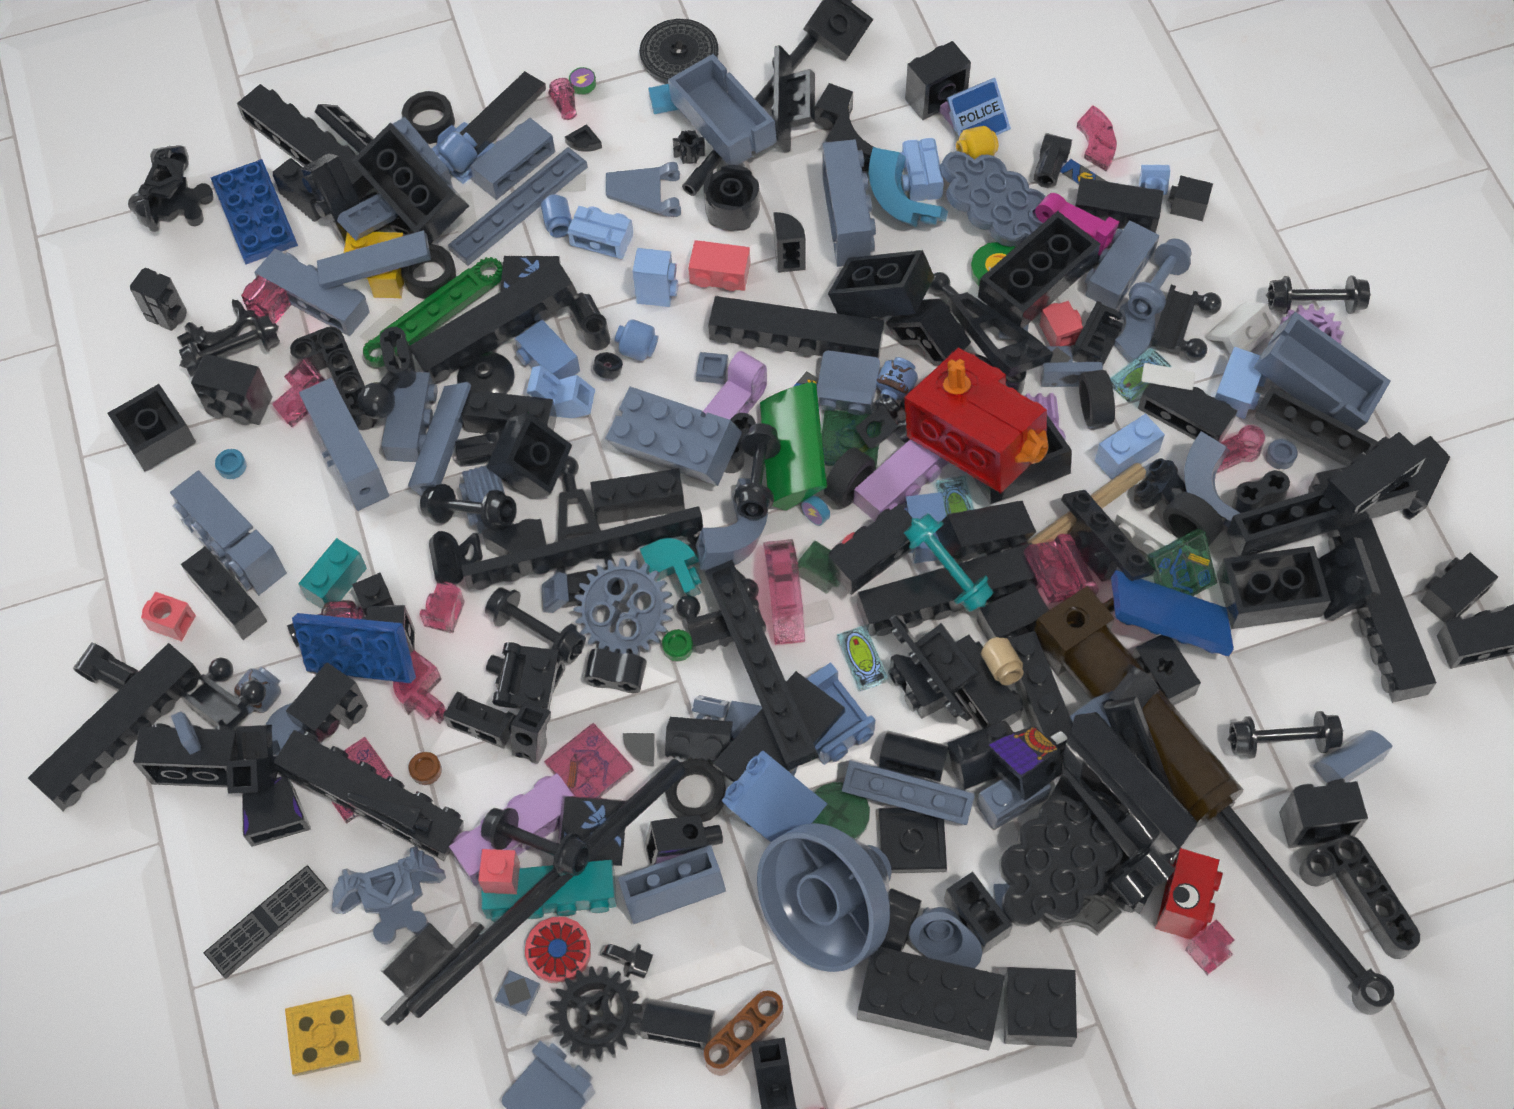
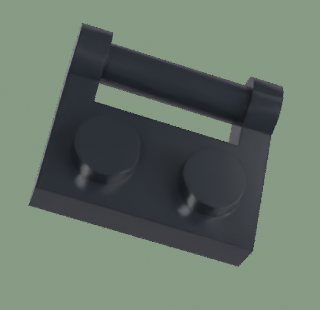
M514 642L504 643L502 651L504 661L498 691L494 692L492 703L499 707L521 709L523 704L527 702L550 711L560 658L559 650L521 646ZM524 659L525 664L519 694L511 695L510 690L516 660Z

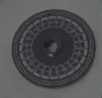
M670 19L653 26L644 35L640 43L639 52L644 69L652 77L668 83L669 78L706 57L714 54L718 58L719 47L713 32L702 23L690 19Z

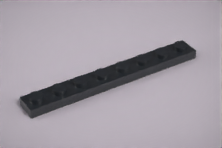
M697 506L461 566L468 590H481L488 588L491 584L503 581L513 582L526 575L544 574L551 569L562 566L572 567L582 561L593 558L604 559L613 553L621 551L631 552L660 539L680 536L690 537L702 530V514L700 507Z
M733 560L704 571L788 770L819 758Z

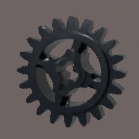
M590 966L588 977H584L583 973L577 970L576 982L567 977L564 979L568 988L566 991L556 988L555 992L561 1001L550 1002L551 1008L558 1013L550 1015L549 1020L553 1024H559L552 1032L555 1037L564 1035L559 1042L562 1048L572 1044L570 1054L573 1057L583 1050V1058L586 1062L589 1061L592 1053H596L599 1062H602L605 1051H608L613 1058H616V1046L627 1050L628 1046L625 1038H637L636 1032L631 1027L641 1026L642 1023L639 1017L634 1016L643 1012L641 1004H633V1002L640 998L638 991L629 992L632 987L630 979L620 984L622 976L619 971L609 978V971L605 966L600 975H596L594 967ZM602 989V991H598L591 997H580L590 990ZM615 995L623 1004L621 1020L611 1012V1001ZM571 1008L578 1011L581 1015V1027L577 1033L570 1025ZM601 1008L602 1017L595 1016L592 1020L590 1011L597 1012ZM600 1031H613L605 1037L590 1039L591 1036L594 1037Z

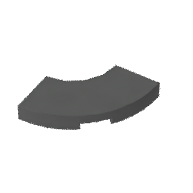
M1094 895L1093 897L1084 898L1081 912L1071 921L1064 923L1054 922L1045 915L1039 921L1050 933L1062 926L1075 925L1087 928L1098 936L1121 915L1122 911L1110 901L1101 896Z

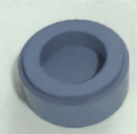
M1286 439L1274 440L1266 451L1267 462L1276 469L1285 470L1292 467L1298 456L1296 446Z

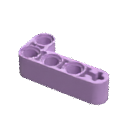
M743 351L737 352L728 367V381L703 412L729 420L738 413H749L766 389L767 366Z

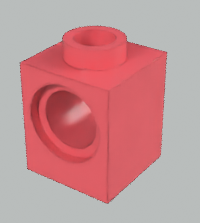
M155 591L151 600L145 603L141 619L149 630L182 642L196 615L187 602ZM171 612L168 617L161 619L164 614Z

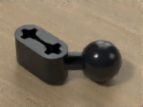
M389 327L380 335V345L387 373L380 382H373L364 386L358 395L359 409L368 418L380 419L389 415L395 406V390L397 388H407L416 380L412 350L404 331L398 327ZM395 347L397 348V353L401 361L402 368H400L399 361L395 353Z

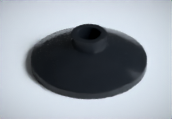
M486 352L476 358L472 364L461 367L457 374V382L470 383V390L504 394L510 391L515 379L514 369L510 361L503 355L495 352Z

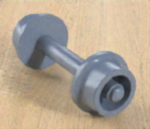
M1173 238L1158 246L1154 258L1160 269L1151 283L1139 282L1131 287L1128 308L1136 317L1149 319L1164 309L1166 298L1160 288L1169 274H1184L1191 265L1192 252L1185 241Z

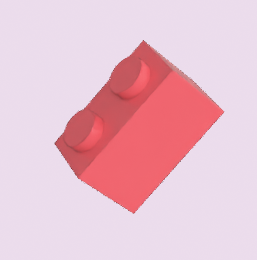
M694 240L688 267L690 284L700 287L724 288L729 291H745L751 264L750 247Z

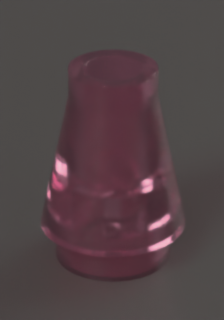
M567 78L553 80L549 84L548 94L560 112L562 119L571 120L575 118L577 111L574 85Z

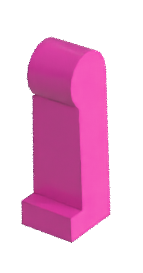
M1057 193L1048 194L1035 209V214L1042 223L1055 212L1059 211L1101 244L1098 253L1100 256L1104 249L1108 248L1112 243L1119 221L1111 217L1104 221L1066 202Z

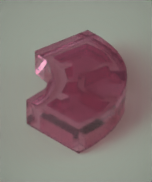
M1092 105L1077 122L1076 128L1084 134L1088 142L1084 159L1107 172L1115 157L1117 140L1111 121L1100 109Z

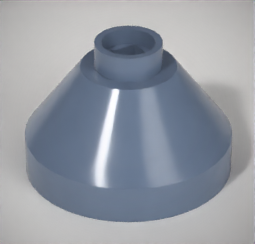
M817 823L800 825L776 838L767 846L760 858L757 871V891L760 905L777 939L797 959L818 970L827 972L845 971L877 951L888 931L890 920L889 881L892 871L888 858L879 848L866 845L836 828Z

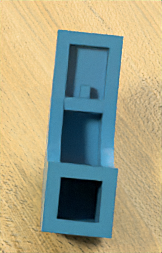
M873 147L869 163V180L873 194L881 207L899 221L916 228L919 217H921V222L933 225L937 224V220L946 222L948 210L941 206L912 201L904 193L901 179L906 157L900 152Z

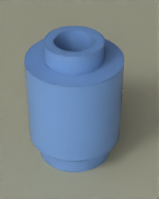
M550 195L541 203L545 228L553 237H564L568 235V228L572 221L568 200L560 195Z

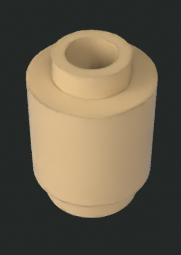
M995 637L985 643L981 656L995 680L1000 681L1002 685H1011L1017 682L1024 674L1022 669L1023 663L1007 638Z

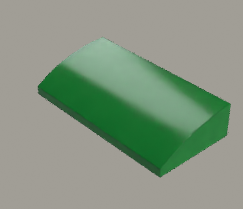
M813 382L785 389L760 402L761 423L774 427L781 442L779 454L765 459L767 488L774 494L772 506L785 511L827 488L817 385Z

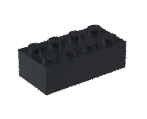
M391 122L351 161L414 233L424 230L427 234L429 245L470 206L411 140Z
M1057 211L980 278L978 298L1019 327L1024 328L1042 312V309L1049 306L1096 264L1101 244Z
M879 947L869 957L857 1011V1020L989 1051L993 1040L1005 975Z

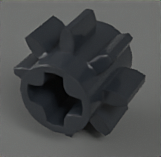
M696 130L681 131L678 138H673L674 158L680 157L682 164H696L700 156H705V138H698Z

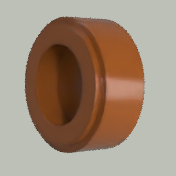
M420 752L411 759L409 773L416 783L430 785L441 776L442 766L435 754Z

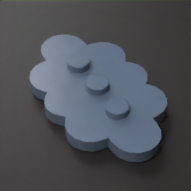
M959 151L950 152L944 157L940 165V171L946 181L950 183L946 191L948 202L957 210L967 212L969 221L975 227L989 230L996 242L1008 247L1016 246L1043 224L1037 218L1035 209L1046 196L1036 189L1029 188L1027 179L1020 173L1007 171L1005 164L999 158L987 154L981 155L974 160L971 156Z

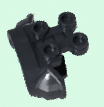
M169 145L167 147L154 148L150 153L152 167L145 182L140 186L138 192L132 194L128 200L130 211L135 214L140 224L148 227L152 232L159 230L160 218L170 221L175 219L178 213L184 214L189 225H201L204 217L199 205H206L213 201L212 188L206 183H201L194 189L188 187V181L186 177H183L184 171L189 165V155L185 146Z

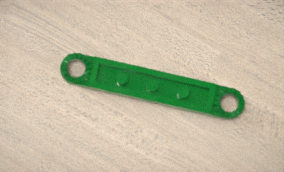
M493 257L480 259V262H477L472 268L463 271L385 329L389 327L401 328L407 337L409 345L414 344L500 283L503 268L500 260L498 261L497 258L493 259ZM487 268H495L497 270L495 274H492L493 276L482 275V272ZM385 329L380 331V334L372 340H368V343H365L363 347V356L366 363L375 368L385 366L383 355H380V358L379 356L377 358L375 356L372 357V355L370 356L373 350L381 348L380 335ZM395 347V353L398 357L397 348Z

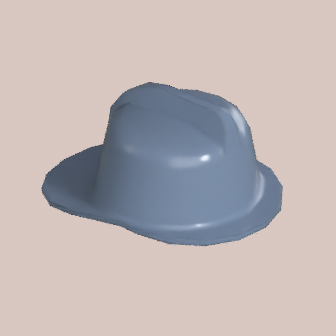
M926 907L922 915L918 916L911 924L909 931L911 943L926 957L971 968H976L981 962L983 951L980 941L961 922L954 911L945 907L931 909Z

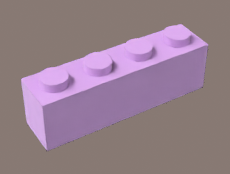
M910 439L854 489V504L872 520L876 521L878 515L885 509L889 508L891 510L898 504L903 505L906 501V496L918 495L921 487L928 481L930 483L935 481L940 475L942 468L949 462Z
M556 773L551 777L545 776L534 785V789L525 795L519 794L512 798L506 808H513L518 812L519 828L545 838L559 829L562 796L574 795L559 774ZM484 818L480 822L481 825L472 831L460 833L454 839L453 844L449 846L453 856L474 886L479 883L482 849H494L491 843L484 840L481 836ZM512 839L511 843L503 850H515L517 856H519L531 847Z

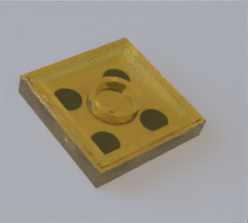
M351 994L285 1008L293 1076H301L362 1062L354 998Z

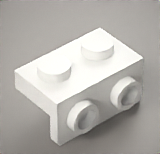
M1123 506L1116 515L1114 523L1131 543L1160 563L1164 558H1168L1172 550L1178 545V538L1132 508L1128 509Z

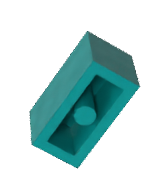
M336 538L298 585L306 600L322 609L323 605L327 602H334L336 606V601H341L353 587L352 584L357 582L367 567L359 551Z

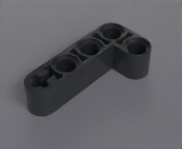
M331 326L325 327L294 340L290 346V353L297 369L304 374H311L328 367L334 383L358 429L369 430L374 427L377 419L368 418L364 413L357 410V407H359L358 395L365 384L340 329Z
M1347 834L1340 836L1312 850L1307 855L1299 868L1301 879L1310 886L1318 887L1338 878L1383 951L1393 959H1403L1419 945L1420 932L1363 843L1357 837ZM1339 849L1349 851L1352 859L1344 858L1340 854ZM1311 863L1320 864L1324 869V873L1316 872L1312 868ZM1357 877L1367 879L1370 888L1361 886ZM1376 905L1384 907L1388 911L1389 917L1380 915L1376 910ZM1392 923H1395L1390 929L1388 928ZM1401 938L1405 940L1400 943L1397 941V939Z

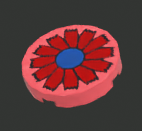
M551 917L541 921L531 930L525 944V957L529 968L539 979L548 983L565 982L564 979L566 977L571 980L576 979L577 970L583 972L586 969L591 958V943L586 930L577 921L568 917Z

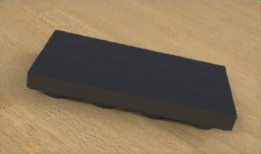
M795 671L786 683L814 746H816L845 713V707ZM763 709L757 713L713 762L714 768L732 782L737 781L746 771L749 761L753 757L758 756L761 751L767 753L790 773L795 770V768L788 770Z

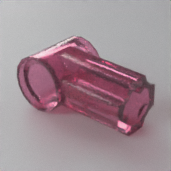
M1247 425L1241 428L1237 435L1220 442L1230 452L1220 465L1217 473L1243 461L1253 462L1257 460L1261 455L1265 442L1263 430L1255 425ZM1244 442H1252L1255 446L1246 445Z

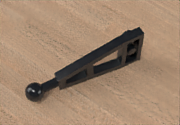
M943 272L934 273L935 278L929 288L930 291L937 295L943 294L949 299L948 306L950 311L987 359L1005 373L1007 377L1051 362L1053 352L1035 336L968 292L959 294L950 286L951 282L947 274ZM968 310H970L979 317L973 318L972 315L968 312ZM995 327L1017 343L998 349L984 330Z
M572 456L567 457L559 475L563 478L565 492L559 493L558 541L601 531L583 488L577 489L575 475L578 473L579 465ZM580 503L588 523L568 527L569 504ZM612 554L603 559L606 567L602 568L605 570L608 569V560L613 561L615 564ZM558 567L557 572L567 574V567ZM597 569L567 574L569 601L562 608L582 605V602L575 598V595H584L585 593L579 584L589 585L591 581L586 574L590 573L596 577L598 575ZM619 580L612 584L611 592L613 595L621 594Z

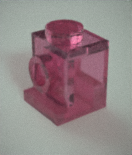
M449 582L437 583L434 593H430L427 597L426 610L421 609L419 613L424 627L454 633L465 603L460 588Z
M1216 919L1191 939L1185 951L1208 976L1233 955L1229 948L1235 939Z

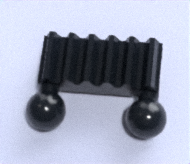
M1171 284L1151 346L1179 354L1180 351L1184 352L1185 356L1192 361L1202 360L1208 351L1206 343L1200 338H1192L1189 341H1185L1186 330L1194 306H1199L1200 310L1206 315H1214L1221 309L1222 300L1218 294L1213 292L1199 295V292L1193 291V294L1189 295L1175 291L1176 285Z
M750 578L741 579L765 633L766 623L763 621L759 610V603L756 599L759 594L758 584ZM685 595L678 600L676 611L681 618L686 619L696 652L703 654L706 649L713 651L719 645L726 647L730 642H734L721 610L697 616L701 606L696 597Z
M219 657L211 661L206 675L202 674L198 677L203 683L190 695L184 690L179 695L192 711H195L199 716L201 715L211 725L234 728L249 715L246 708L248 705H257L265 699L266 688L260 681L250 680L243 684L240 696L236 698L216 683L227 681L231 678L234 671L230 660Z

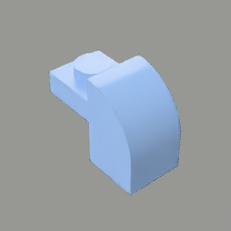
M539 365L532 367L527 393L532 397L553 399L557 417L577 418L591 414L595 388L578 375L559 380L547 369Z

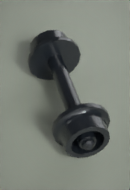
M1354 275L1348 276L1345 289H1292L1290 277L1284 276L1281 280L1270 281L1266 297L1268 298L1269 309L1279 310L1283 314H1287L1288 310L1291 309L1292 301L1344 300L1347 313L1353 314L1355 310L1367 309L1372 294L1370 293L1368 280L1356 279Z
M268 314L261 317L253 315L251 318L256 327L255 330L199 352L194 341L190 340L187 346L179 349L182 358L179 366L186 368L190 377H193L204 353L221 356L258 340L262 341L266 352L270 351L272 345L280 342L276 333L279 325L272 324Z
M757 423L749 427L747 434L743 436L741 441L743 451L753 457L750 483L740 485L735 490L733 496L737 504V512L747 519H761L765 517L768 509L774 503L773 492L762 485L765 459L775 457L781 449L777 430L769 424Z
M439 484L435 487L427 488L422 493L420 499L422 514L439 524L448 522L456 511L481 514V520L487 529L498 530L501 527L510 526L514 522L517 513L515 500L500 490H491L485 495L482 502L457 500L453 489L449 485Z
M499 587L493 592L487 601L485 613L493 619L494 625L501 627L510 618L516 620L554 643L552 649L559 650L560 656L568 664L573 663L582 653L586 637L577 631L576 625L571 623L559 633L518 608L521 598L519 591L515 589L509 591Z
M1316 711L1313 726L1270 730H1256L1251 716H1245L1242 721L1230 723L1227 740L1230 742L1234 755H1246L1249 759L1255 758L1257 743L1315 739L1319 752L1327 753L1331 748L1341 747L1344 730L1338 715H1326L1323 711Z
M493 808L484 818L481 836L484 840L490 842L491 846L496 850L505 849L513 839L553 855V869L560 876L566 874L578 876L585 870L591 854L590 845L582 841L577 833L570 832L561 840L560 844L519 828L518 812L513 808H506L504 810Z

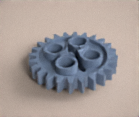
M620 558L619 566L616 567L613 561L608 560L607 570L597 565L598 575L596 577L590 573L586 574L591 581L589 585L579 584L585 593L584 595H575V598L582 602V606L573 608V611L582 613V617L575 620V623L579 625L585 624L586 627L580 633L584 636L592 635L588 641L589 645L593 646L600 642L598 646L600 649L606 650L609 647V651L617 653L620 650L621 654L629 653V650H632L633 654L640 656L641 646L647 651H651L649 643L651 640L661 643L657 635L659 631L668 633L663 623L664 621H673V618L666 615V611L674 609V605L666 603L665 600L673 595L671 592L662 591L668 584L665 580L656 582L660 575L658 571L655 570L648 575L650 569L648 564L645 563L638 569L639 564L636 559H633L630 566H627L626 560ZM617 580H623L625 583L624 591L619 595H613L611 592L612 584ZM638 584L637 590L631 595L633 585ZM643 594H649L652 601L651 605L645 610H640L638 599ZM620 603H627V606L630 608L629 612L621 613L618 605ZM607 606L610 610V616L607 621L600 623L597 620V612L600 608ZM618 619L616 629L611 633L610 628ZM634 621L637 630L633 636L626 637L623 633V627L627 622Z

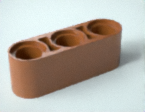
M770 990L757 994L707 1043L704 1049V1058L709 1072L718 1076L731 1072L752 1051L751 1043L762 1041L780 1024L784 1011L783 1001L779 994ZM765 1003H773L778 1010L772 1016H764L760 1013L759 1008ZM747 1026L753 1030V1035L747 1040H740L735 1036L738 1028ZM716 1050H724L729 1054V1058L723 1064H715L711 1061V1055Z

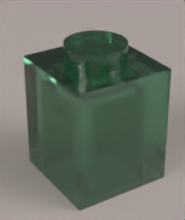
M814 540L797 562V576L825 594H828L833 586L837 588L841 583L828 570V555L831 550Z

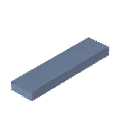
M423 230L317 260L319 284L324 290L431 260L427 234Z

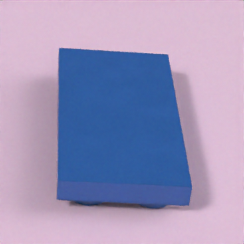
M263 159L210 177L245 265L268 257L274 249L282 252L298 246Z
M1118 570L1112 575L1115 617L1121 623L1144 628L1155 635L1161 634L1176 639L1182 644H1191L1203 648L1212 654L1218 653L1229 657L1233 652L1234 646L1226 607L1144 579L1130 581L1123 572Z
M297 613L292 617L296 638L307 672L318 673L328 662L345 675L351 677L411 683L416 678L403 623Z

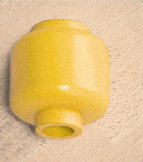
M987 126L963 130L959 136V141L956 142V151L966 153L974 160L981 155L988 154L994 156L999 147L996 133Z

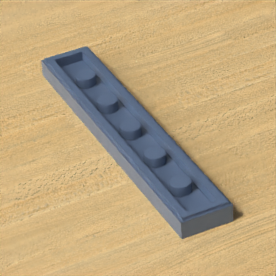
M567 147L449 243V251L469 266L536 211L544 199L559 192L576 176L587 169V161Z

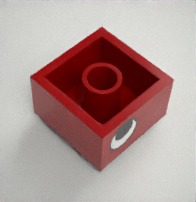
M1179 849L1172 863L1176 869L1166 880L1155 929L1193 941L1199 931L1205 932L1207 923H1211L1216 905L1210 901H1212L1215 891L1218 892L1223 872L1217 871L1219 859L1186 849Z

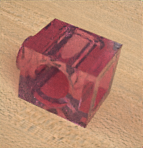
M259 275L244 288L241 294L247 310H254L258 317L268 314L272 324H276L291 306L285 289Z

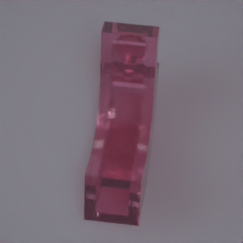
M793 539L763 542L774 643L777 645L805 642L802 594Z

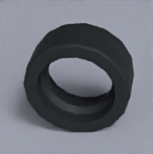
M424 91L411 96L403 105L402 118L406 117L427 144L437 143L438 136L451 125L455 126L451 102L445 95L438 92ZM431 109L444 113L441 120L432 125H418L413 122L416 115L422 111Z
M429 245L431 260L401 268L404 283L408 291L415 297L426 299L456 277L454 260L450 252L442 246ZM437 262L445 266L444 273L432 281H420L413 277L414 270L424 263Z
M1103 369L1082 372L1079 377V397L1087 426L1092 428L1113 424L1115 420V399L1109 374Z
M856 447L850 448L837 460L827 476V488L824 489V494L843 507L849 506L854 502V489L874 472L875 461Z
M1179 493L1163 511V520L1171 533L1183 543L1187 544L1188 542V546L1196 549H1207L1223 530V521L1217 511L1208 502L1195 494Z
M689 759L680 762L685 767V774L665 791L669 809L676 817L699 815L702 822L711 820L719 814L724 806L722 799L725 796L726 785L722 773L715 769L712 763L703 759ZM694 774L708 777L715 789L712 800L705 806L698 808L683 805L677 796V786L680 781Z

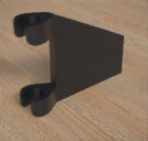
M1432 436L1414 445L1426 458L1419 472L1412 477L1418 492L1410 507L1402 510L1403 515L1409 520L1417 516L1428 506L1450 460L1449 454Z

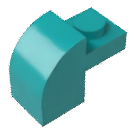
M666 538L640 548L645 563L650 566L649 573L655 570L660 573L656 581L676 573L686 595L695 597L701 594L698 585L702 583V579L696 567H690L699 562L698 555L687 544L677 539Z

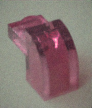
M306 357L284 376L292 387L272 403L274 408L291 427H294L308 414L299 392L326 380L315 365Z
M413 650L410 655L416 678L411 683L393 681L395 695L408 716L415 709L424 719L429 720L432 718L441 724L444 720L445 706L430 692L442 678L435 665Z

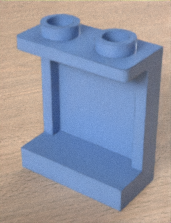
M830 662L806 678L845 707V713L815 746L823 765L831 760L833 762L839 761L848 753V749L856 743L861 745L867 742L874 735L876 723L872 715L868 717L838 680V671Z
M761 751L758 756L753 757L749 761L746 771L727 788L722 802L731 811L770 842L800 825L811 824L827 805L825 801L764 751Z

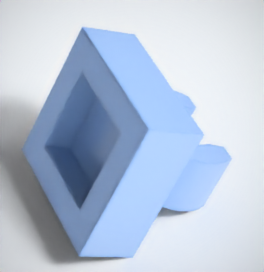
M1141 165L1139 187L1164 191L1163 195H1167L1170 166Z

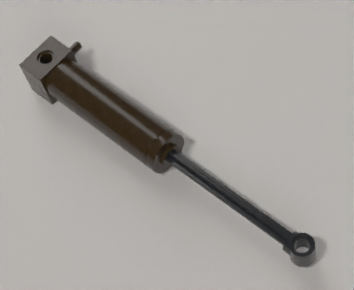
M1087 585L1037 619L1034 631L1048 664L1056 675L1059 676L1067 671L1088 698L1092 700L1114 691L1126 677L1123 671L1129 664L1142 671L1144 669L1111 631L1115 620L1111 614L1115 611L1113 597L1102 603ZM1159 689L1145 704L1142 711L1174 797L1198 822L1195 828L1217 820L1348 979L1350 984L1347 987L1352 992L1351 996L1354 1006L1360 1012L1367 1015H1374L1382 1011L1394 997V986L1386 976L1375 973L1372 968L1366 971L1234 812L1232 807L1235 804V800L1239 798L1244 789ZM1366 987L1377 991L1379 1001L1372 1000L1367 995Z

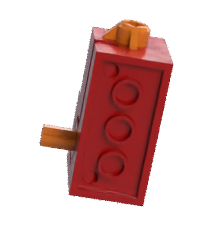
M959 347L904 397L907 437L999 493H1002L1028 466L1040 462L1048 451L1046 435L1047 409L1040 403L1021 395L1014 388L1007 387L1006 374L999 368L990 366L974 354H969Z

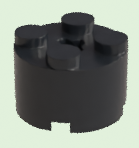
M725 165L721 167V170L714 174L712 171L706 177L703 189L705 212L709 223L727 230H747L750 228L751 223L757 218L760 211L759 182L752 175V172L740 165Z

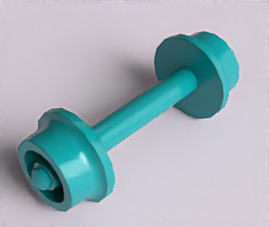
M929 513L920 519L912 518V525L904 532L910 541V549L912 550L924 542L964 590L954 600L956 605H963L968 612L975 610L977 607H985L986 600L994 593L987 583L988 577L985 575L973 583L939 542L934 533L943 525V522L936 521Z

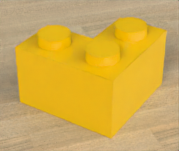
M347 232L344 253L404 235L397 232H371L355 240ZM401 268L367 277L374 298L402 299L404 280Z

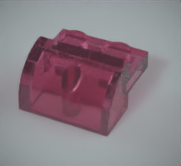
M1059 534L1054 541L1032 544L1023 551L1049 604L1064 601L1087 585L1095 595L1098 594L1099 588L1071 535Z

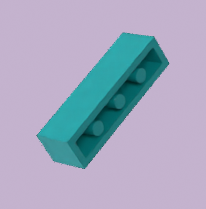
M612 860L588 862L585 870L580 875L573 876L528 919H539L544 917V914L557 913L558 916H572L581 910H590L591 913H605L609 911V908L617 907L615 869ZM553 865L520 868L517 894L484 893L482 890V911L486 919L496 922L553 869Z

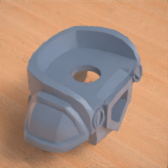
M417 846L410 848V856L372 871L358 873L347 868L343 869L342 875L338 877V882L333 889L334 902L331 905L332 910L336 914H346L362 902L366 913L380 915L381 922L376 924L373 929L375 939L381 944H390L396 938V930L407 927L410 932L417 934L428 923L425 914L420 911H414L412 904L423 895L420 883H441L446 879L445 871L440 868L433 857L425 854L423 850H419Z

